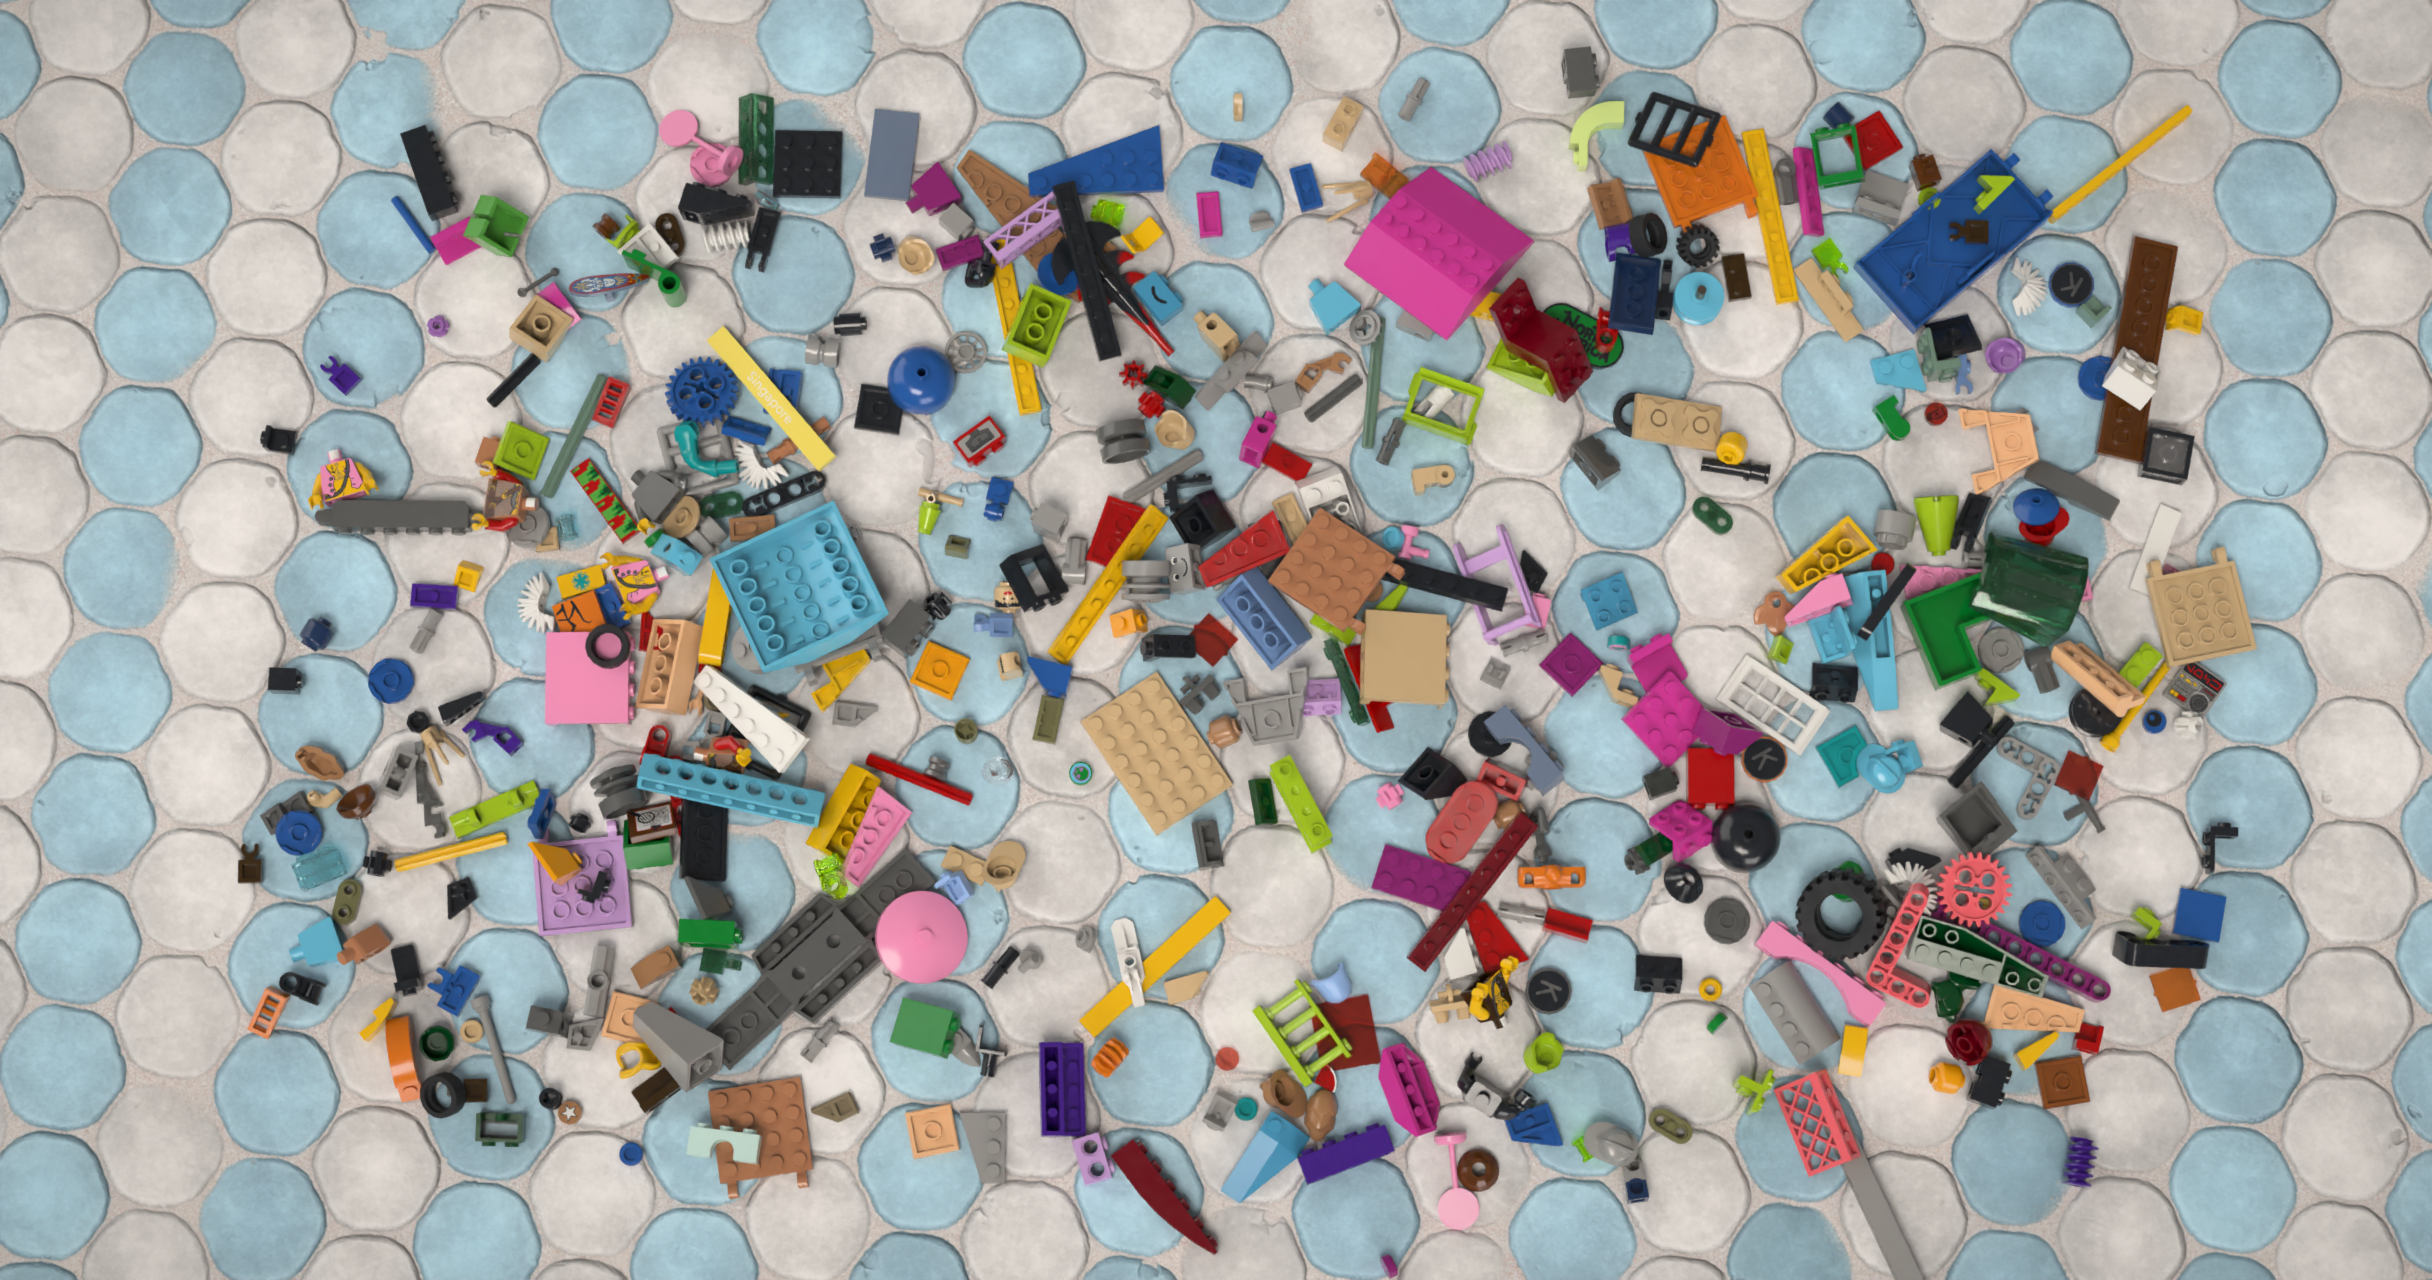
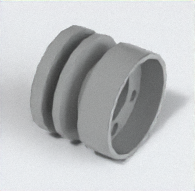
M1122 561V576L1132 578V583L1122 585V588H1132V594H1122V600L1134 603H1158L1170 600V594H1160V588H1170L1169 584L1160 583V578L1170 576V561Z

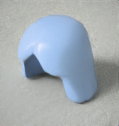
M1338 963L1339 969L1331 977L1324 980L1312 979L1310 982L1327 1002L1340 1003L1351 994V983L1343 963Z

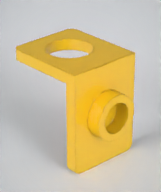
M1148 217L1132 233L1123 234L1121 239L1133 254L1143 253L1164 234V231L1153 217Z

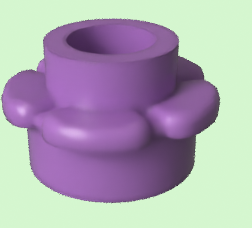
M443 316L431 318L427 323L428 333L433 337L445 336L449 329V322Z

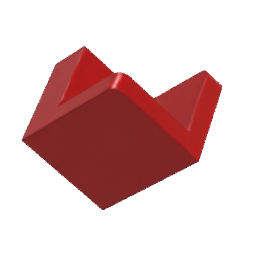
M2081 1023L2079 1032H2075L2072 1050L2091 1055L2098 1054L2104 1026L2099 1025L2096 1027Z

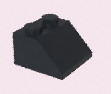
M1213 489L1195 495L1169 517L1185 544L1200 545L1201 551L1223 539L1236 528Z

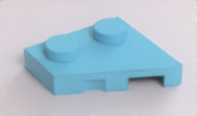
M1914 349L1870 361L1876 384L1917 390L1920 393L1926 392L1927 389Z

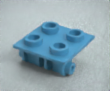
M1623 572L1581 589V599L1586 603L1596 631L1638 613Z

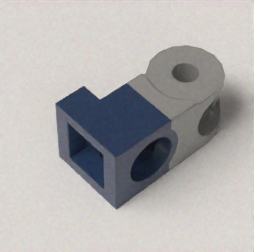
M1638 1157L1630 1164L1622 1166L1627 1204L1647 1202L1649 1199L1641 1157Z

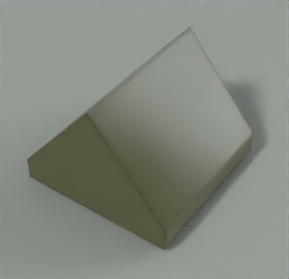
M949 535L945 545V555L968 559L971 539Z

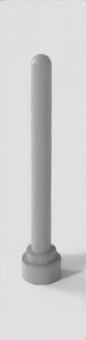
M488 995L481 996L470 1001L472 1009L476 1010V1013L480 1015L506 1102L513 1104L516 1099L488 1012L491 1003Z

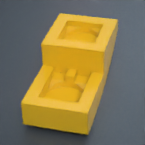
M389 998L372 1011L377 1020L359 1032L364 1041L369 1042L385 1027L386 1020L391 1019L398 1004L395 999Z
M1845 1024L1837 1069L1839 1074L1861 1077L1868 1035L1867 1027Z

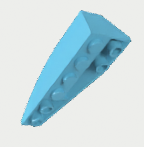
M1868 571L1844 576L1853 605L1842 608V610L1847 612L1849 630L1854 632L1857 639L1856 648L1852 653L1874 711L1898 710L1896 665L1890 609L1867 641L1856 635L1888 590L1886 571Z

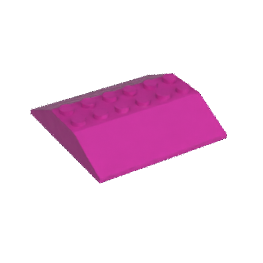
M1430 167L1400 188L1371 220L1344 263V266L1447 341L1532 246L1534 240Z

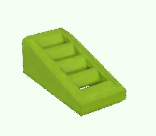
M1399 585L1373 610L1396 611L1409 587Z

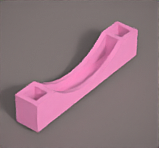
M1772 921L1754 946L1772 959L1797 960L1821 971L1839 990L1846 1004L1848 1014L1865 1027L1871 1026L1886 1005L1883 1001L1884 997L1875 990L1870 992L1863 987L1865 983L1856 976L1852 978L1844 973L1846 969L1836 962L1830 963L1825 959L1826 957H1823L1822 951L1814 952L1807 946V943L1805 944L1801 936L1790 934L1788 932L1789 928L1780 921L1776 923Z

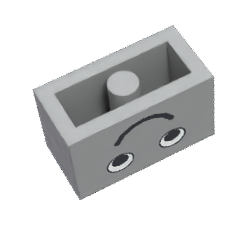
M1186 543L1166 548L1165 561H1170V576H1168L1170 593L1186 595L1206 590L1205 583L1197 567L1202 563L1200 545Z

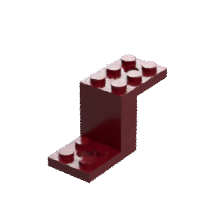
M1518 277L1492 304L1489 311L1506 350L1545 371L1557 399L1565 403L1590 378L1593 369L1577 330L1537 310L1525 280Z

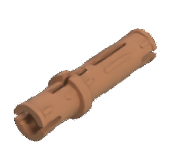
M824 416L810 425L818 436L831 429ZM790 438L783 439L781 444L766 452L773 465L790 454L794 455L795 451L799 449Z

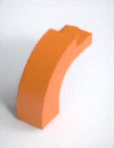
M409 1016L386 1020V1045L395 1088H398L402 1103L420 1099L422 1081L416 1063L414 1032Z

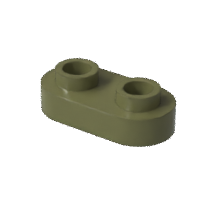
M353 879L344 880L339 885L332 911L334 920L344 926L350 925L356 920L363 893L362 886ZM352 887L353 892L349 895L346 894V889ZM343 909H347L348 912L345 917L340 916V912Z
M1660 1108L1654 1110L1649 1116L1648 1123L1651 1129L1672 1142L1685 1144L1692 1138L1693 1130L1691 1125L1671 1112ZM1660 1116L1664 1119L1663 1125L1656 1123L1657 1117ZM1678 1128L1684 1130L1683 1137L1677 1136L1676 1130Z

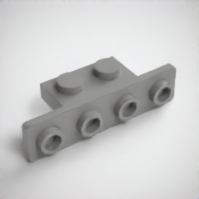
M1253 331L1197 392L1195 398L1205 410L1209 411L1225 393H1229L1258 361L1257 357L1265 350L1267 344L1257 332Z
M2039 845L2026 855L2028 861L2080 929H2084L2097 919L2083 901L2096 889L2069 853L2054 863L2043 847Z

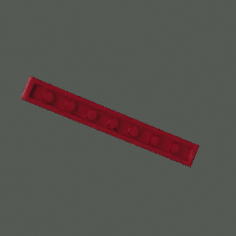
M1520 811L1517 813L1406 956L1408 960L1424 972L1427 971L1537 829V824Z

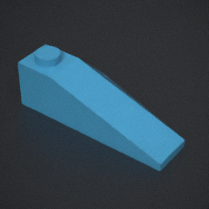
M1271 1111L1220 1191L1241 1203L1297 1159L1310 1137Z

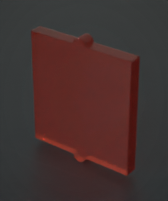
M1209 613L1198 625H1194V630L1189 634L1195 637L1196 653L1212 667L1223 656H1227L1228 651L1238 641L1231 632Z
M2068 751L2054 786L2068 791L2070 795L2074 794L2089 801L2104 766L2089 760L2087 756L2083 757Z

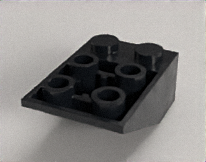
M698 182L685 184L678 205L683 220L704 226L755 215L753 205L747 196L741 194L732 196L720 188H714V190L707 189L704 184Z

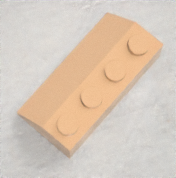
M653 619L635 708L668 715L686 716L698 661L703 626L687 620ZM658 625L660 628H663V634L659 640L658 633H656ZM658 643V647L660 650H662V652H660L659 650H653V647H657Z

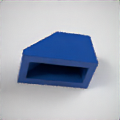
M1028 656L1027 663L1044 692H1048L1047 696L1055 698L1067 697L1073 667Z

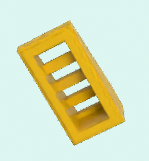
M2055 1031L2013 1055L2022 1071L2028 1069L2060 1036L2058 1032Z

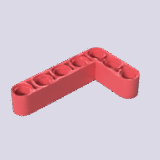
M1914 883L1909 887L1869 964L1866 976L1868 984L1917 1008H1923L1929 1003L1931 986L1928 982L1895 967L1927 905L1929 889L1922 883ZM1916 893L1921 894L1923 899L1917 900L1912 895ZM1910 913L1913 918L1906 919L1902 914ZM1892 933H1901L1903 937L1895 938ZM1887 951L1892 953L1893 956L1888 958L1882 953ZM1880 971L1883 976H1875L1872 972ZM1901 981L1904 986L1898 987L1893 982ZM1922 991L1925 993V996L1919 997L1914 992Z

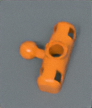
M1554 864L1542 865L1541 867L1517 868V883L1521 888H1541L1545 890L1582 888L1586 883V867H1562L1561 865ZM1525 874L1532 876V884H1525ZM1571 874H1577L1579 884H1571Z

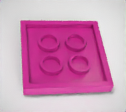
M1667 671L1621 720L1660 763L1667 768L1671 767L1699 738L1692 732L1704 707L1671 671Z

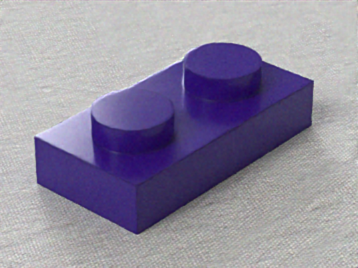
M412 583L410 606L414 608L457 610L459 587Z

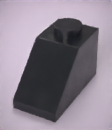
M1898 848L1888 854L1890 858L1885 863L1892 873L1891 866L1893 864L1897 867L1896 864L1900 863L1905 870L1906 862H1910L1911 870L1916 863L1919 864L1918 869L1923 866V872L1939 864L1942 860L1938 856L1907 848L1902 851L1901 848Z

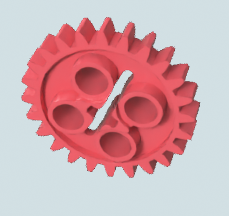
M1970 851L1967 852V858L1962 854H1958L1959 861L1957 862L1951 858L1952 866H1943L1947 871L1946 874H1938L1943 878V882H1936V885L1942 887V890L1937 891L1936 895L1943 897L1938 901V904H1946L1942 911L1944 913L1951 911L1949 915L1951 920L1958 916L1957 923L1960 925L1964 920H1966V926L1971 927L1973 921L1977 927H1980L1981 920L1989 925V917L1998 920L1996 912L2004 914L2005 912L2001 908L2002 904L2009 905L2005 897H2010L2012 894L2006 892V889L2012 887V884L2005 883V880L2010 875L2002 874L2005 866L1997 867L1999 860L1994 859L1990 862L1991 855L1986 854L1982 859L1981 852H1977L1975 858ZM1963 870L1969 872V879L1966 882L1959 880V874ZM1990 873L1992 882L1984 886L1982 877ZM1975 884L1976 887L1981 889L1994 890V893L1988 894L1977 891L1972 893L1968 890L1954 889V885L1974 887ZM1964 893L1966 896L1964 904L1957 905L1956 896ZM1986 896L1989 900L1988 906L1980 908L1978 905L1979 899Z

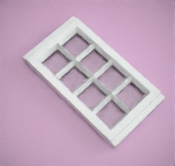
M1748 655L1744 657L1716 699L1720 704L1769 737L1779 741L1781 745L1798 756H1801L1830 713V710Z

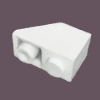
M1465 928L1458 931L1443 959L1449 982L1476 975L1477 968H1480L1477 955H1472L1470 946H1473L1470 932L1466 933Z

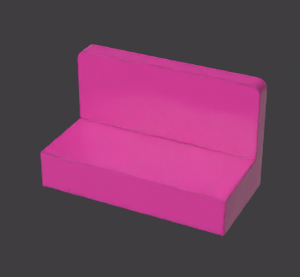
M470 216L430 237L445 265H449L481 248L480 245L463 236L471 218Z

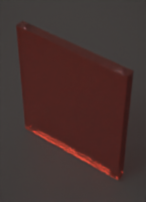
M1364 994L1358 997L1347 998L1340 1003L1325 1002L1317 1004L1341 1040L1346 1038L1353 1048L1350 1051L1353 1056L1346 1058L1344 1053H1342L1322 1067V1073L1330 1072L1331 1068L1333 1071L1379 1064L1381 1062L1368 995ZM1317 1015L1311 1018L1314 1033L1324 1027V1024ZM1330 1034L1316 1043L1318 1057H1322L1337 1046V1043Z

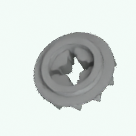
M1364 310L1356 314L1349 328L1351 339L1360 346H1369V343L1376 342L1375 338L1381 335L1380 327L1383 326L1380 322L1381 317L1371 310ZM1367 324L1372 326L1370 329H1367V333L1361 331L1367 327Z

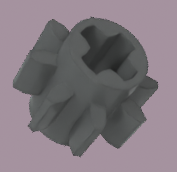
M1636 846L1631 849H1627L1628 854L1624 857V863L1628 870H1635V874L1638 875L1645 873V871L1651 868L1650 866L1647 867L1635 849Z

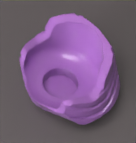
M2006 337L1990 343L1986 348L1985 357L1987 364L1994 372L2012 373L2025 360L2026 352L2020 341Z

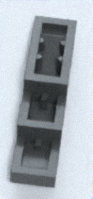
M2041 460L2032 464L2024 477L2026 481L2043 487L2055 496L2067 500L2070 505L2109 521L2120 503L2119 499L2098 487Z

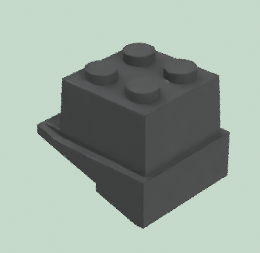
M1982 781L1935 818L1937 823L1966 857L1969 851L1972 852L1974 858L1977 852H1981L1983 859L1986 854H1991L2017 832Z

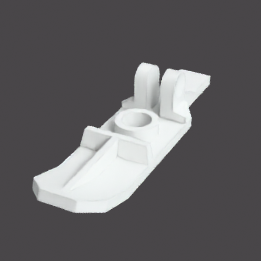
M1128 918L1115 920L1111 926L1122 981L1130 988L1134 1008L1144 1006L1145 1000L1142 983L1145 978V972L1134 922ZM1129 959H1133L1134 963L1132 965H1126Z

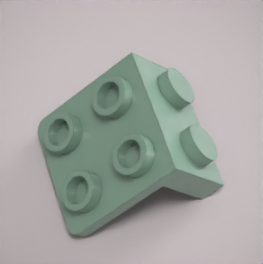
M1925 328L1920 335L1919 341H1917L1918 353L1922 354L1924 361L1921 363L1922 374L1927 376L1928 382L1939 380V383L1950 382L1961 368L1960 358L1937 361L1931 329Z

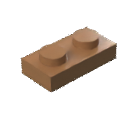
M775 515L730 518L731 543L745 542L776 528Z

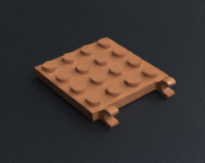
M1319 508L1271 575L1268 583L1343 633L1348 627L1361 636L1366 630V625L1354 619L1386 572L1401 580L1405 574V569L1393 563L1396 559L1394 555L1322 508Z
M800 1077L708 1091L713 1129L720 1130V1126L734 1127V1132L742 1133L743 1129L757 1130V1135L762 1136L758 1165L733 1161L734 1149L729 1142H720L715 1146L720 1184H727L730 1200L740 1198L737 1182L797 1173L798 1188L809 1187L807 1171L813 1170V1162Z

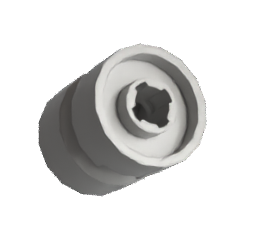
M809 335L805 351V364L819 365L822 362L825 367L837 368L841 354V339L828 337L827 340H823L822 336Z
M707 516L699 524V529H694L685 537L704 559L714 551V545L719 546L728 538L727 534L710 516Z

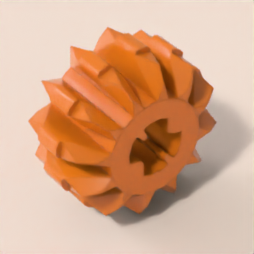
M1115 1037L1111 1038L1094 1057L1091 1066L1105 1078L1110 1077L1126 1059L1129 1049L1120 1040H1117Z

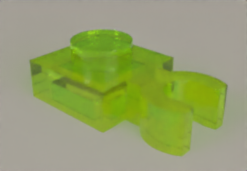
M1831 238L1811 250L1812 255L1823 270L1829 267L1831 269L1830 274L1836 275L1837 278H1839L1836 273L1837 269H1841L1845 275L1848 273V267L1838 261L1842 259L1843 255Z

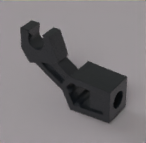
M1670 260L1663 261L1661 290L1658 291L1655 319L1669 321L1673 305V293L1669 292L1673 261Z

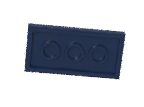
M1616 253L1608 328L1653 335L1661 259Z

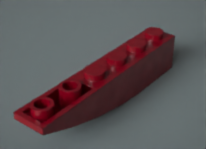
M1132 1139L1111 1155V1158L1138 1194L1163 1220L1197 1246L1212 1255L1218 1253L1215 1248L1219 1245L1211 1235L1206 1237L1201 1230L1204 1228L1202 1222L1197 1216L1191 1217L1187 1211L1190 1209L1189 1205L1183 1197L1180 1199L1176 1197L1173 1193L1176 1190L1175 1186L1168 1178L1164 1181L1159 1174L1162 1169L1155 1160L1149 1161L1145 1155L1148 1150L1141 1141L1136 1143Z

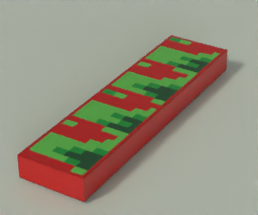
M589 458L570 471L622 544L641 532L638 530L633 518Z

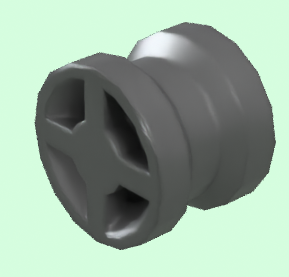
M930 756L928 760L929 766L924 770L923 774L945 782L946 770L950 769L951 764L940 758Z

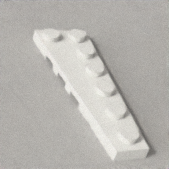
M706 665L693 681L779 773L786 771L810 740L809 736L791 723L783 720L779 714L763 705L764 703L753 698L746 690L736 685L734 681L712 665Z

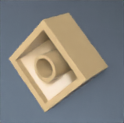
M535 295L511 325L509 339L547 363L561 345L573 322V318L543 298Z

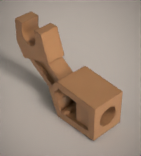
M1334 353L1333 356L1315 363H1306L1295 380V385L1309 394L1322 379V372L1329 370L1330 372L1342 375L1344 369L1339 367V363L1346 362L1349 365L1352 359L1344 353ZM1309 371L1318 372L1314 380L1305 374Z

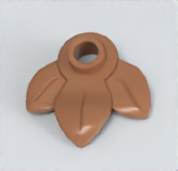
M1772 591L1766 595L1764 603L1756 608L1754 624L1766 623L1769 632L1773 636L1781 635L1787 626L1784 617L1795 606L1788 603L1786 597L1781 592ZM1774 599L1779 600V605L1777 607H1773L1772 601Z

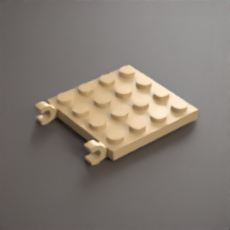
M2224 546L2211 551L2213 561L2216 563L2215 565L2163 575L2160 560L2150 561V563L2146 564L2151 578H2147L2145 582L2167 668L2257 649L2235 561L2228 562Z

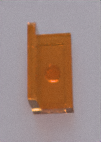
M1376 152L1372 155V160L1360 173L1364 180H1369L1370 184L1389 200L1400 188L1410 181Z

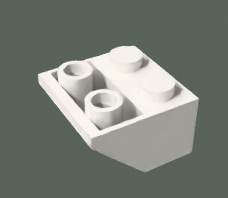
M2123 347L2105 375L2102 386L2141 410L2156 392L2161 371L2154 363L2146 362L2135 351Z

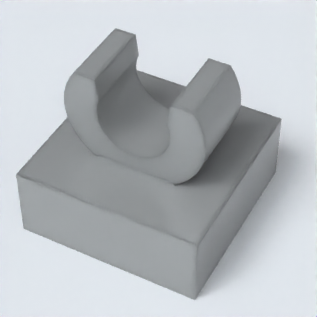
M1490 659L1480 680L1501 690L1511 668Z

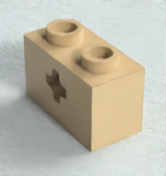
M1344 96L1323 133L1322 142L1342 152L1363 115L1364 106Z

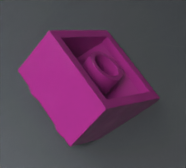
M1702 708L1692 732L1700 738L1699 741L1701 743L1714 747V752L1726 756L1727 753L1739 754L1762 737L1763 734L1762 731L1735 713Z

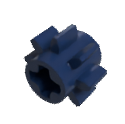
M883 233L873 236L874 242L869 245L875 260L881 258L882 263L892 260L891 254L895 253L896 250L891 236L885 238Z

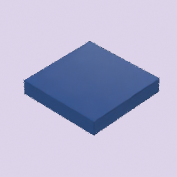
M2180 888L2172 934L2218 943L2227 897Z

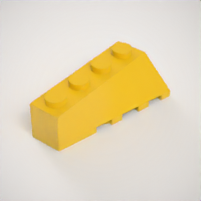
M850 763L821 814L818 828H813L805 844L843 865L876 788L880 785L881 779L869 771Z

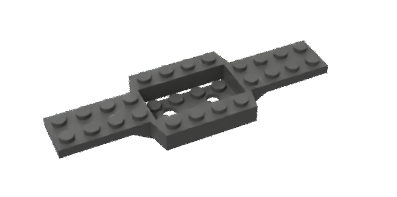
M905 848L842 904L839 905L822 893H819L751 955L762 976L742 997L705 1029L724 1040L722 1063L729 1070H732L794 1012L815 1025L882 964L877 949L872 942L875 939L876 926L880 915L899 896L914 891H928L936 883ZM831 935H837L840 938V944L836 948H830L827 945V939ZM860 944L864 945L799 1004V1000ZM798 966L803 967L806 971L805 977L800 980L795 979L792 975L793 969Z

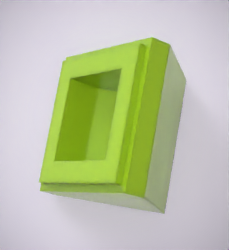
M1782 635L1774 637L1767 658L1786 665L1794 643Z

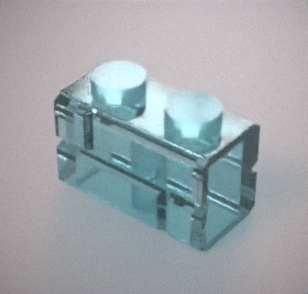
M330 845L323 846L317 850V854L299 856L296 858V862L291 864L302 891L306 892L348 874L340 852L336 847L331 848Z

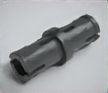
M1398 419L1392 420L1387 435L1382 439V447L1375 459L1377 462L1389 466L1395 449L1400 445L1399 439L1404 427H1406V423ZM1393 434H1395V436H1394V438H1393V440H1392V442H1391V445H1390V447H1389V450H1387V448H1388V446H1389V444H1390V441H1391V439H1392V437H1393Z

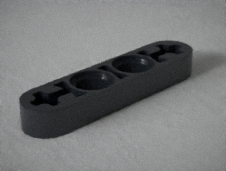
M811 471L744 500L742 511L746 517L764 516L815 495L826 487L825 476L819 471ZM813 477H816L817 479H822L819 482L820 486L815 487L814 484L807 486L809 491L805 492V487L802 484V481L805 480V483L807 485L813 482ZM790 486H800L801 493L795 497L789 495L788 490ZM773 493L780 496V501L776 505H770L767 502L768 496ZM763 498L767 509L763 510L761 505L756 508L755 513L747 511L750 503H753L755 506L761 504L759 499Z
M1909 563L1905 565L1856 635L1867 641L1917 571L1916 568Z

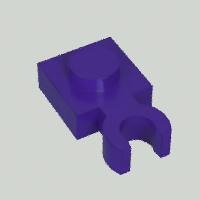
M329 356L328 358L333 363L332 367L326 368L321 364L320 368L324 373L332 374L328 380L347 396L362 380L345 363L339 368L337 360L333 356Z

